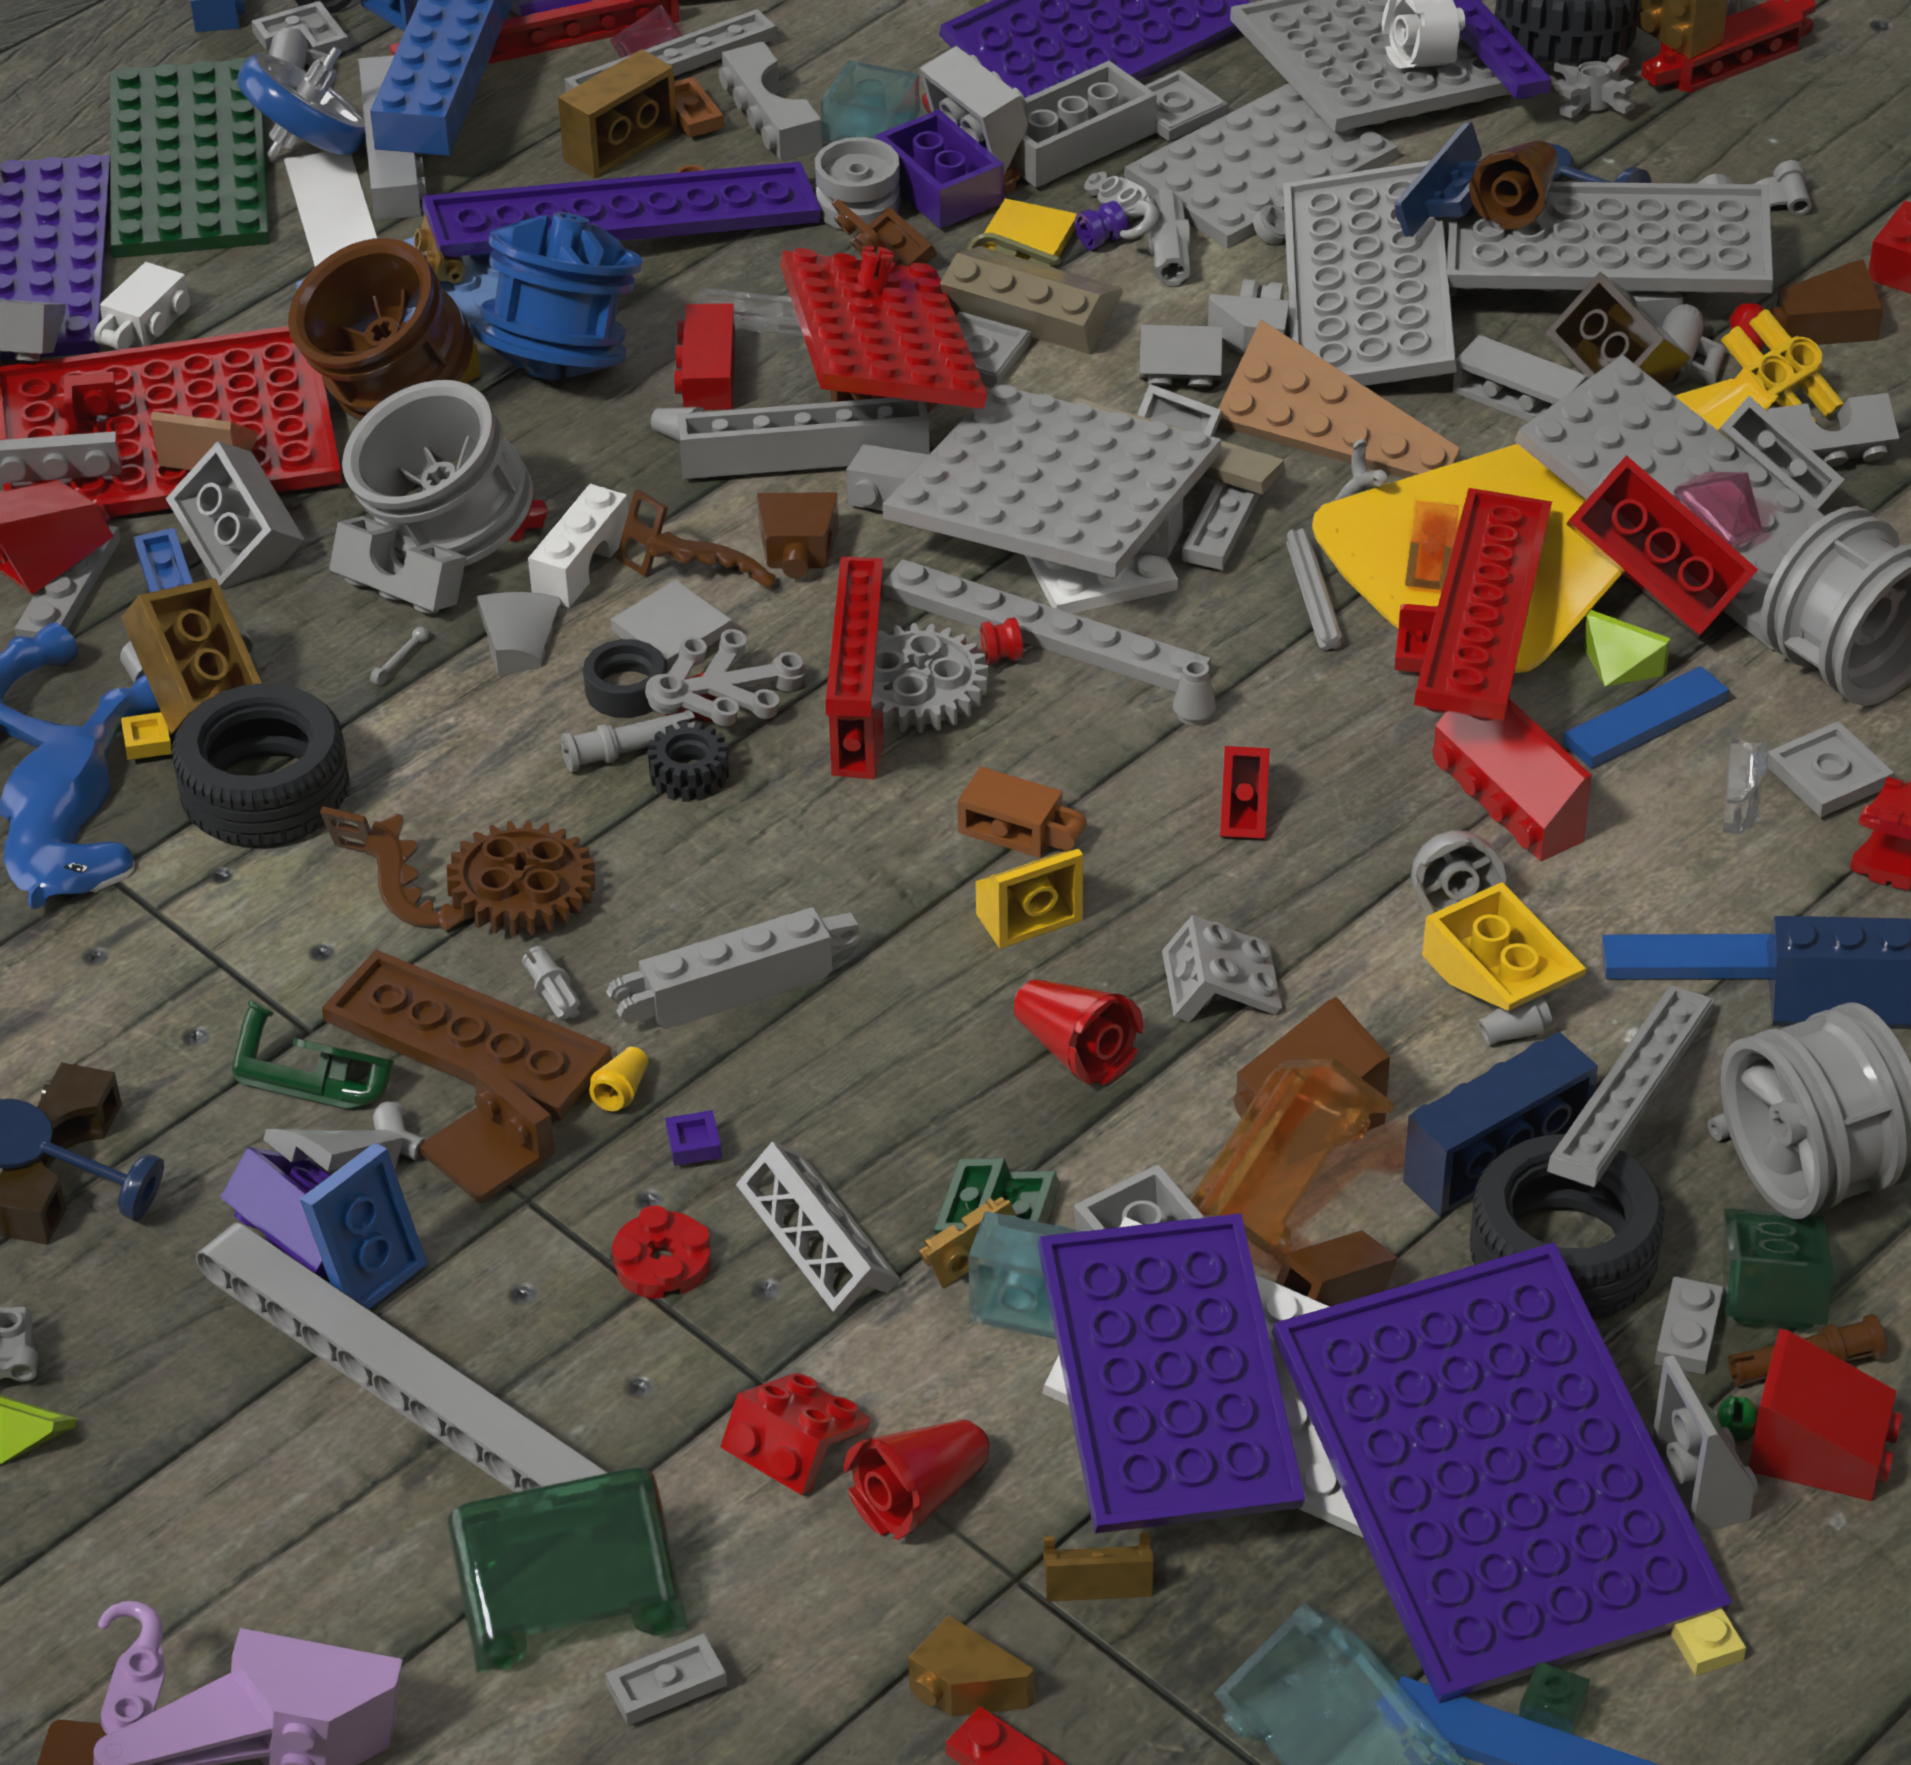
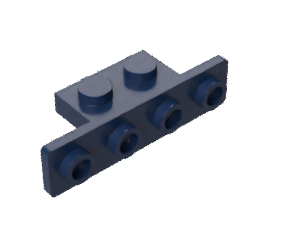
M1466 122L1460 126L1395 202V215L1400 222L1405 237H1413L1429 217L1457 219L1466 215L1473 206L1469 184L1480 162L1478 160L1482 156V151L1472 122Z

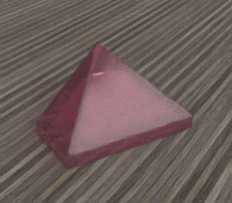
M659 5L609 41L620 57L623 58L641 49L645 50L681 37L682 34L663 6Z
M1705 472L1677 486L1674 490L1677 497L1697 517L1733 548L1760 535L1762 531L1748 472Z

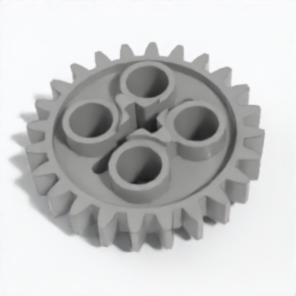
M912 623L910 631L906 632L898 625L894 626L893 635H888L881 630L878 631L871 708L883 711L884 728H888L896 722L899 723L900 732H904L909 725H915L917 731L922 733L925 724H931L938 731L941 730V721L946 720L950 724L956 725L957 714L970 717L971 706H981V696L987 695L988 665H985L984 653H978L976 643L966 644L965 634L952 638L951 628L949 627L941 633H936L934 624H930L925 631H919L916 623Z

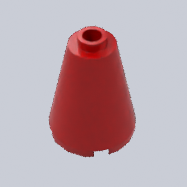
M1033 979L1018 990L1014 999V1015L1016 1019L1078 1080L1091 1085V1083L1097 1082L1104 1085L1111 1083L1124 1073L1135 1058L1138 1049L1132 1045L1136 1032L1143 1034L1144 1023L1140 1008L1133 1000L1124 995Z
M966 1419L863 1439L847 1451L844 1461V1474L852 1470L855 1486L848 1489L851 1501L861 1518L874 1532L881 1536L890 1532L895 1535L893 1539L900 1540L913 1533L987 1464L990 1449L989 1439L981 1427Z

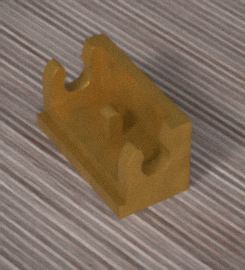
M1150 1531L1139 1532L1138 1546L1055 1550V1536H1044L1043 1562L1046 1602L1152 1597L1153 1553L1152 1549L1150 1550Z

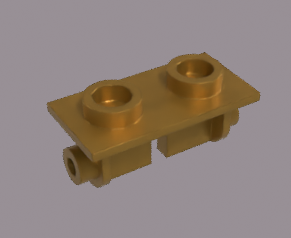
M425 214L422 227L417 228L415 231L414 247L422 253L440 281L458 283L463 279L466 272L462 258H444L443 253L439 251Z
M1000 1197L993 1201L989 1198L985 1201V1204L961 1219L965 1226L964 1229L958 1231L952 1224L931 1239L924 1240L925 1246L918 1250L919 1255L928 1267H932L942 1288L1025 1235L1009 1200L1005 1201Z

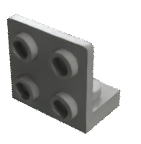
M1191 915L1162 950L1173 1016L1175 1018L1190 1022L1202 1007H1206L1211 1002L1215 993L1274 1015L1282 1008L1270 946L1258 937L1248 936L1229 929L1218 922H1211Z

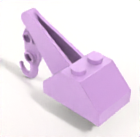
M123 1601L108 1608L98 1622L99 1628L105 1630L118 1617L129 1616L137 1619L142 1624L140 1637L116 1662L101 1710V1725L107 1735L102 1737L94 1747L93 1765H218L259 1758L263 1765H358L388 1749L390 1746L397 1717L403 1659L240 1628L232 1653L231 1673L155 1711L164 1683L166 1668L161 1647L163 1623L158 1613L147 1604L138 1601Z

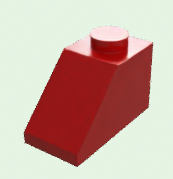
M871 708V717H861L853 721L829 716L831 775L875 780L884 747L883 711Z
M1224 747L1220 836L1265 839L1270 748Z

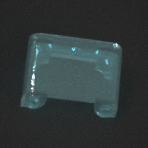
M1304 1602L1214 1693L1226 1708L1222 1717L1230 1728L1244 1739L1251 1734L1264 1741L1282 1765H1467L1368 1645L1346 1624L1307 1602Z

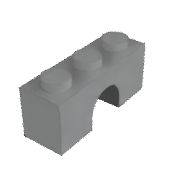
M1888 393L1848 398L1837 414L1841 427L1839 431H1827L1819 427L1812 418L1809 403L1769 408L1767 410L1768 413L1830 467L1842 465L1849 459L1863 458L1866 462L1883 459L1900 439Z
M364 516L337 523L329 570L345 576L344 580L357 586H371L378 589L381 596L394 600H406L414 604V609L424 613L434 614L438 613L439 609L457 605L466 556L429 543L407 549L405 563L402 565L397 559L394 550L397 529Z

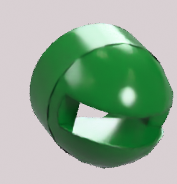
M1733 1395L1724 1399L1718 1407L1716 1414L1721 1427H1727L1730 1430L1734 1441H1744L1755 1434L1758 1417L1756 1405L1747 1397L1741 1398ZM1733 1413L1742 1414V1422H1734Z

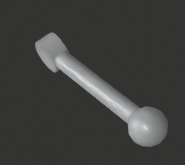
M424 627L415 628L412 632V638L382 668L376 667L373 669L370 676L371 683L382 686L386 681L387 674L418 643H424L428 640V630Z

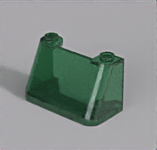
M624 1469L472 1501L459 1506L448 1517L447 1525L454 1570L477 1673L492 1669L503 1670L515 1665L527 1651L526 1636L630 1613L637 1630L655 1636L687 1627L685 1607L660 1492L654 1474L647 1469Z

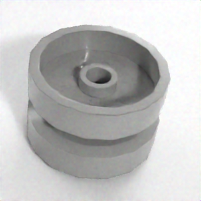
M844 138L831 142L822 148L815 157L816 199L821 208L820 217L825 223L841 229L834 220L838 213L831 204L836 198H839L867 225L888 207L897 214L901 209L900 187L898 183L900 181L899 156L892 146L872 138Z

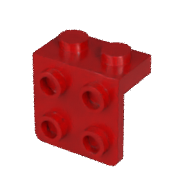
M792 1373L737 1394L720 1448L794 1492L804 1495L813 1491L827 1446L867 1431L871 1418L859 1411L857 1404L853 1401L833 1396L819 1388L817 1381L800 1373Z

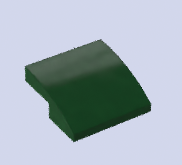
M1004 1158L959 1159L934 1232L937 1235L952 1224L958 1231L964 1229L965 1226L961 1220L963 1217L985 1204V1201L989 1198L995 1201L1002 1197L1005 1201L1009 1200L1025 1235L999 1251L998 1254L1037 1256L1039 1237L1044 1236L1061 1185L1055 1171L1010 1172Z

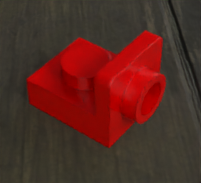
M114 372L64 376V393L57 394V407L59 417L67 418L70 432H78L79 417L120 414Z

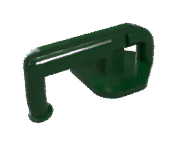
M248 1000L249 1008L241 1026L232 1064V1072L238 1082L346 1109L361 1107L375 1102L385 1093L394 1060L294 1038V1046L321 1052L316 1073L256 1059L264 1025L268 1016L272 1017L274 1012L256 1000ZM353 1059L371 1063L366 1085L348 1081Z

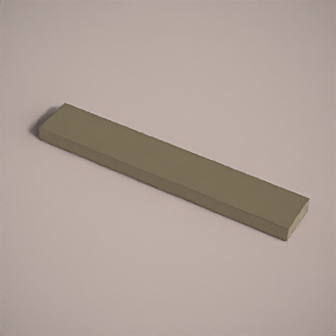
M1079 397L1073 402L1088 404L1092 408L1112 413L1122 412L1129 417L1149 422L1155 421ZM1221 441V454L1202 476L1263 494L1285 472L1284 459Z

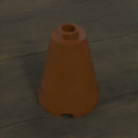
M1535 140L1494 152L1482 159L1477 165L1469 184L1471 201L1479 215L1485 220L1490 218L1492 221L1501 224L1499 227L1504 229L1522 228L1533 222L1545 207L1558 167V155L1555 149L1547 142Z

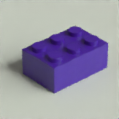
M938 109L875 135V139L892 146L899 156L900 181L898 183L900 194L940 229L1003 203L1004 164L941 110Z

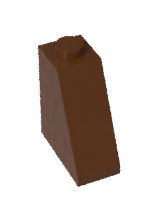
M1857 260L1779 290L1777 305L1771 308L1770 313L1791 338L1795 336L1811 339L1817 345L1877 341L1883 307L1864 260Z
M1361 1230L1287 1253L1275 1283L1331 1307L1385 1291L1398 1257Z

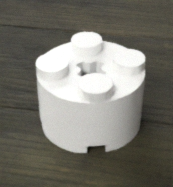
M1453 0L1387 1L1382 18L1383 34H1389L1391 46H1385L1390 61L1396 67L1441 66L1453 64L1456 61L1459 31L1463 30L1465 26V15L1461 8H1456Z

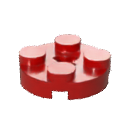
M652 1205L645 1207L640 1211L639 1217L630 1220L618 1231L612 1243L613 1265L617 1271L620 1283L632 1293L652 1299L664 1298L665 1291H674L680 1288L681 1295L693 1290L706 1278L711 1267L710 1237L707 1227L688 1215L667 1211L662 1206ZM658 1250H668L672 1254L671 1256L661 1255L658 1259L653 1258V1253Z

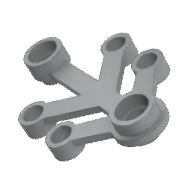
M728 629L721 634L719 651L703 676L687 679L693 666L699 665L704 661L707 648L704 640L699 637L689 636L681 641L679 658L669 673L658 674L648 680L645 695L651 708L659 713L673 714L684 707L711 718L714 723L720 726H731L737 720L739 706L751 710L754 715L763 719L774 717L779 706V696L774 691L761 689L754 694L739 687L770 682L781 691H796L803 685L806 666L798 654L783 652L773 660L772 664L728 671L734 660L744 654L747 642L743 632L736 629ZM709 693L719 698L713 702L699 695Z

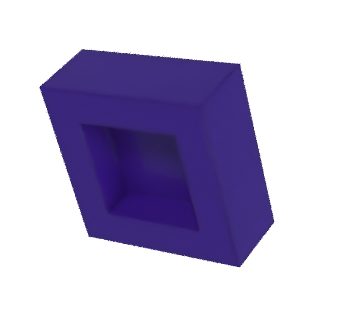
M713 1110L665 1118L666 1133L674 1166L722 1158L721 1143Z

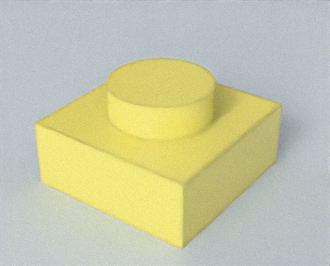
M1723 1608L1674 1624L1671 1636L1695 1676L1744 1661L1746 1647Z

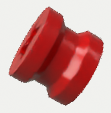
M1016 617L1006 619L1003 624L995 625L991 621L980 623L981 646L987 665L996 664L1002 658H1009L1012 661L1023 659L1022 637Z

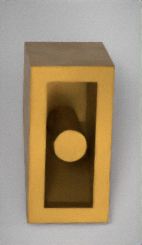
M950 1615L908 1657L909 1689L923 1704L930 1707L936 1706L952 1717L971 1715L980 1706L988 1712L1027 1709L1034 1702V1669Z

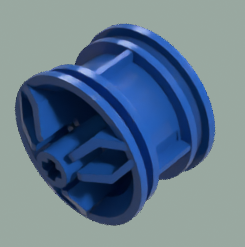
M553 213L551 229H549L551 216L542 215L491 230L488 242L495 250L490 253L489 264L499 271L500 274L495 299L482 303L480 314L483 318L477 320L474 324L473 333L477 339L491 346L496 353L515 366L525 368L528 374L543 379H562L564 365H567L565 376L574 377L610 366H616L625 361L626 348L621 343L625 339L626 329L615 320L620 294L631 292L634 289L635 278L633 274L641 271L643 260L638 254L624 248L617 238L596 224L590 225L589 219L571 213Z

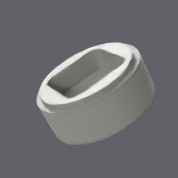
M1265 205L1253 218L1254 229L1265 242L1271 245L1281 244L1286 240L1284 210L1276 205Z

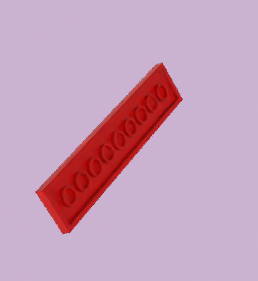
M1468 488L1415 691V706L1425 707L1435 713L1449 711L1467 714L1481 721L1493 719L1504 721L1550 518L1552 501Z

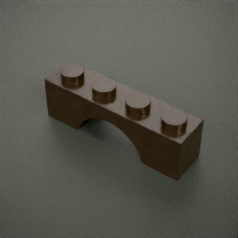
M61 1062L52 1080H47L44 1084L41 1100L37 1106L51 1122V1143L69 1149L83 1142L105 1138L122 1106L115 1072ZM44 1154L36 1162L21 1168H5L0 1174V1236L45 1245L49 1244L67 1210L60 1178L48 1170L56 1159L55 1157Z

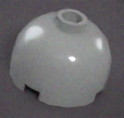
M1451 830L1435 835L1422 845L1413 860L1411 880L1419 904L1428 915H1431L1498 883L1503 882L1505 884L1506 874L1501 858L1485 839L1470 831Z

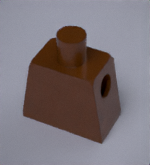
M837 492L757 493L759 531L766 565L771 569H783L784 574L790 578L805 576L808 568H824L827 566L839 529Z

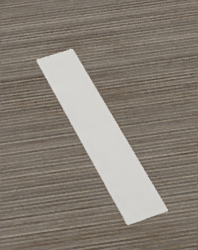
M326 151L284 159L315 267L341 248L359 241L377 238L352 155L344 156Z

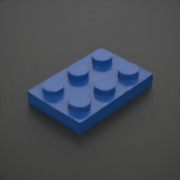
M373 1143L299 1199L331 1285L367 1310L428 1264L387 1148Z

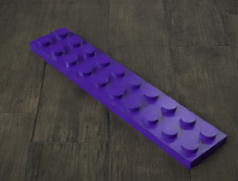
M801 162L423 196L422 202L424 215L426 214L439 251L443 253L444 258L491 253L495 249L488 242L490 231L519 221L548 215L551 216L549 229H551L553 213L557 212L583 216L590 220V225L596 224L619 241L678 235L687 236L751 228L761 229L783 225H801L804 223L820 222L821 208Z

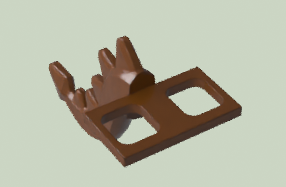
M639 489L634 490L616 559L644 577L650 575L654 557L664 556L676 559L683 564L700 561L709 566L715 565V562H720L724 567L737 566L740 567L739 570L741 572L752 573L751 578L768 589L774 587L776 575L767 572L761 564L744 553L720 544L681 539L669 531L661 533L668 507ZM642 500L656 508L657 514L653 528H650L638 519ZM631 538L639 541L646 548L642 566L628 558L627 552Z
M322 806L320 813L335 846L363 852L377 859L378 887L381 899L392 914L410 925L425 928L441 927L446 932H449L466 920L462 918V909H454L450 904L445 903L439 912H434V905L431 900H426L420 906H417L416 904L422 896V890L420 887H405L419 877L418 870L406 864V861L417 851L418 844L414 840H399L404 823L402 815L394 814L379 822L375 821L372 828H370L365 816ZM334 817L352 821L356 823L358 826L339 822L335 820ZM342 836L361 840L365 842V845L348 841L344 839Z

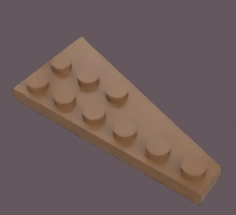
M1261 319L1218 408L1223 411L1218 424L1219 427L1351 463L1353 444L1363 438L1368 444L1366 447V468L1383 470L1386 474L1404 479L1459 462L1461 458L1458 446Z

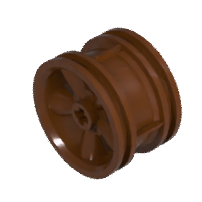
M392 238L367 239L350 244L334 252L307 275L294 295L290 306L288 325L293 343L309 365L322 375L325 386L340 407L348 415L359 421L380 402L407 387L435 380L459 382L465 374L472 356L473 333L468 320L452 297L442 290L438 276L422 253L411 244L402 240ZM416 307L408 322H403L407 308Z

